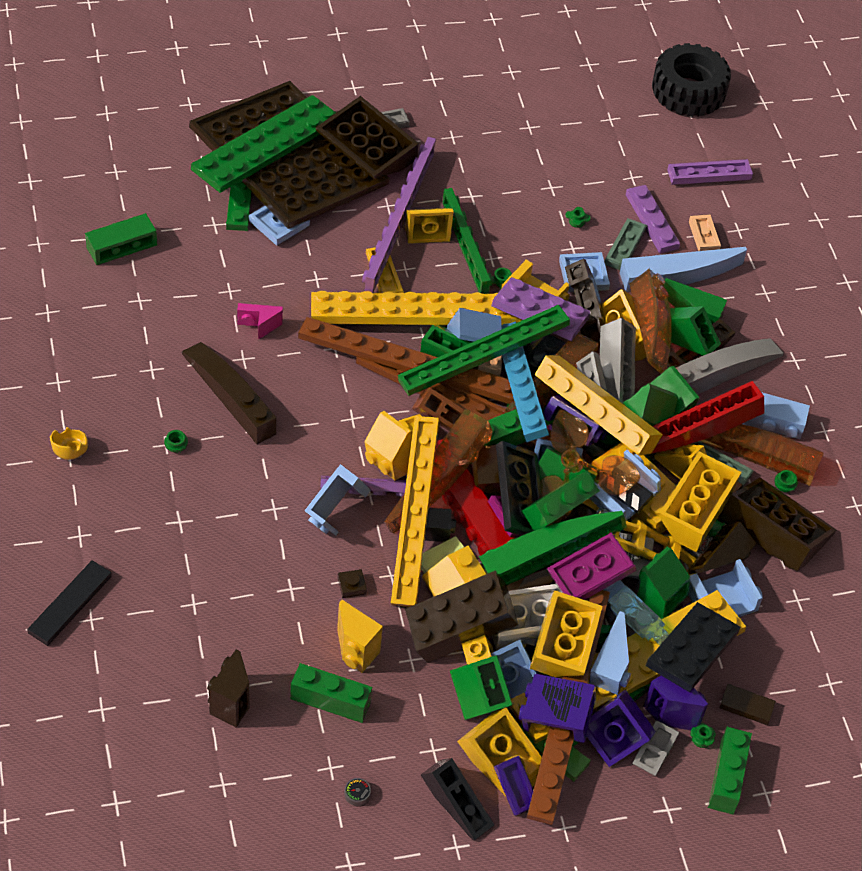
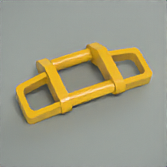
M634 518L632 522L626 521L627 528L623 529L633 533L632 542L622 539L619 536L620 531L613 534L625 551L637 557L642 556L652 561L657 554L644 547L645 539L648 537L663 545L664 549L667 546L672 548L678 559L684 561L689 568L696 560L695 557L681 548V544L675 542L672 536L667 537L647 527L643 521Z

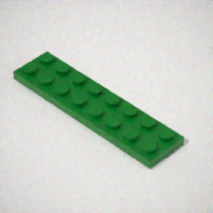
M311 95L191 163V170L221 193L321 135L316 131V127L336 112L314 95Z

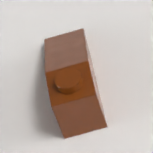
M432 388L424 389L412 407V410L423 417L439 418V426L454 434L483 423V421Z

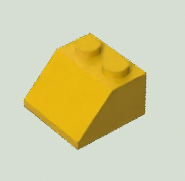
M453 209L406 210L405 229L408 243L450 241Z
M385 411L381 412L365 440V456L370 464H374L384 475H388L394 481L405 476L408 473L412 431Z
M466 546L447 555L423 574L422 578L432 595L437 596L486 575L470 547Z
M341 600L339 602L337 631L342 660L348 667L363 673L381 651L383 626L344 600Z

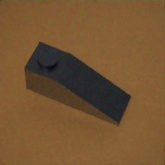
M453 758L440 760L421 774L436 800L472 840H476L494 826L491 818Z

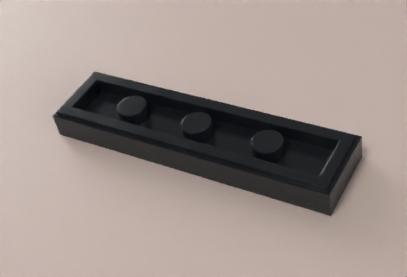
M91 560L27 629L28 634L49 646L112 577L111 572Z

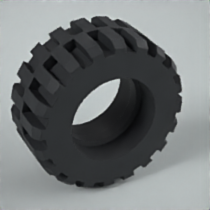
M690 43L674 45L673 48H668L658 57L652 81L653 93L662 106L665 105L669 111L673 110L679 115L686 114L688 117H693L694 115H698V117L704 116L705 113L710 114L719 109L722 103H724L731 80V70L725 58H721L720 53L712 51L710 47L706 46L705 48L701 44L690 45ZM684 78L694 79V80H697V81H699V82L690 81V80H687V79H684Z

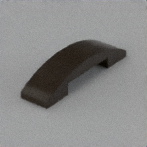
M583 258L565 266L569 286L574 288L577 305L591 311L589 319L580 329L584 346H588L600 341L601 326L605 325V318L595 280L587 261Z
M721 319L712 324L721 343L714 351L724 347L735 335V332ZM683 347L676 353L670 351L656 360L655 364L664 372L671 366L679 367L703 355Z

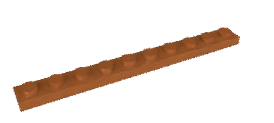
M306 317L298 332V339L404 372L438 358ZM474 368L440 382L510 405L514 402L508 379Z
M356 357V364L400 384L398 375L404 371ZM438 383L429 387L483 422L510 412L474 393L453 386ZM549 429V435L541 437L542 439L562 444L567 443V438ZM537 439L522 444L535 449Z
M601 590L585 599L586 601L603 606L585 674L563 676L562 679L588 683L610 595L609 591ZM550 726L527 819L549 825L553 824L574 740L572 730Z

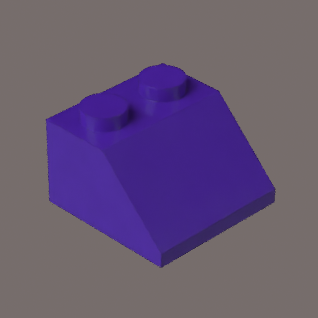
M625 689L592 713L586 736L610 767L650 741L656 731Z

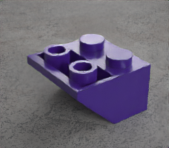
M660 675L651 681L643 707L655 720L664 725L691 731L693 727L701 724L708 703L704 695L699 691L697 692L695 688L688 692Z

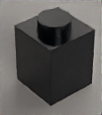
M428 509L425 541L445 542L450 539V533H455L456 519H451L452 509Z

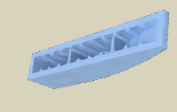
M737 247L622 259L620 276L626 292L662 289L665 278L687 285L709 279L742 265L747 248Z

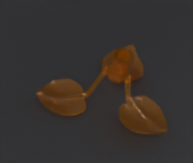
M562 409L558 412L551 429V443L555 450L563 453L561 462L565 467L563 470L565 478L564 481L555 475L543 478L540 481L542 497L569 481L570 472H579L583 467L601 474L599 485L610 495H620L628 491L640 480V474L635 465L622 456L613 455L606 457L602 462V470L584 461L575 448L582 447L588 440L589 429L586 423L579 417Z

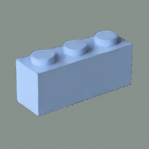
M762 393L764 395L765 413L742 424L800 440L806 425L810 405Z

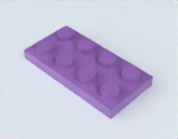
M513 277L508 280L492 301V307L522 320L559 305L569 317L570 325L553 333L570 341L574 339L589 319L591 312Z

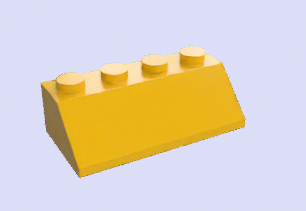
M700 451L697 453L659 513V518L675 542L695 552L698 551L730 496L735 491L742 472Z

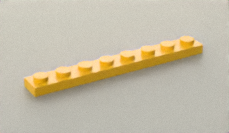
M415 416L391 596V605L411 607L417 604L439 418Z

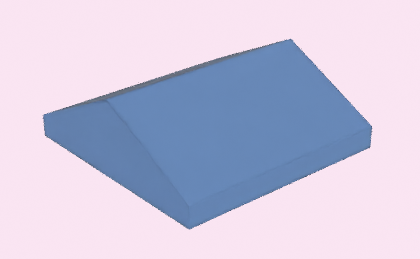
M520 639L491 653L492 656L499 655L512 698L525 693L528 682L532 683L534 673L538 674L537 671L530 669L532 659Z

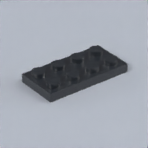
M501 441L496 444L504 530L523 536L534 530L522 510L542 498L538 456L535 452Z
M697 602L649 657L646 667L686 691L691 692L738 635L740 626Z

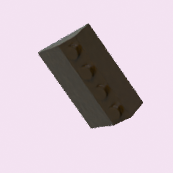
M362 96L353 100L316 127V131L373 179L402 171L412 164L415 157L418 156L419 143Z
M760 477L733 493L719 516L726 524L741 522L753 540L763 547L766 553L776 556L783 561L786 567L796 571L804 567L837 531L834 527Z

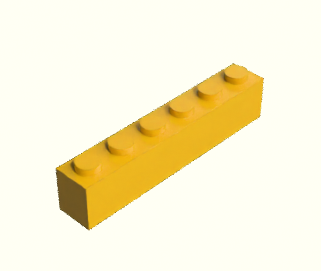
M546 355L535 373V376L637 455L651 454L663 435L561 356Z

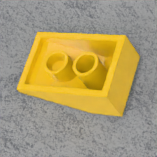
M507 708L494 711L457 741L472 763L504 795V790L493 766L515 756L520 757L532 787L535 785L542 757Z

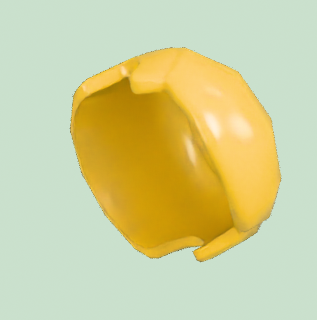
M66 427L62 433L54 430L50 435L53 452L64 460L80 457L86 452L89 445L84 432L73 430L69 427Z

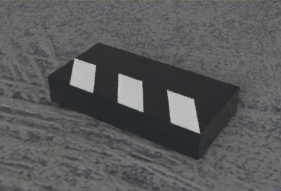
M617 467L601 483L603 489L637 514L653 498L652 492Z

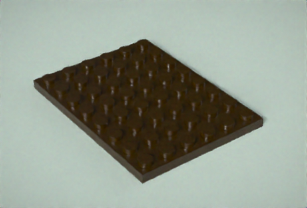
M288 81L190 120L189 128L214 151L307 97L291 81ZM319 135L245 178L242 182L287 229H290L388 185L390 178L385 175L373 179L327 139Z

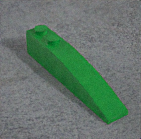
M622 511L579 517L549 525L521 537L511 539L496 549L488 550L479 558L486 574L496 570L506 582V585H509L581 550L611 532L615 534L627 528L625 516Z

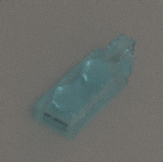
M626 585L608 600L607 605L617 614L620 611L625 613V622L641 638H646L647 640L653 638L661 645L668 637L669 633L663 628L665 624L661 618Z

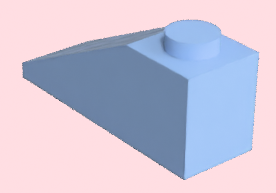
M621 611L590 671L589 684H593L618 695L621 686H627L631 673L628 672L629 656L625 613Z

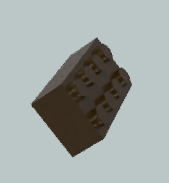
M496 570L405 609L416 652L427 663L463 649L461 643L484 635L489 638L519 625L506 582Z

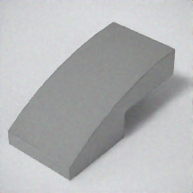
M657 720L653 726L656 731L650 741L641 746L632 763L655 777L679 736L678 731Z

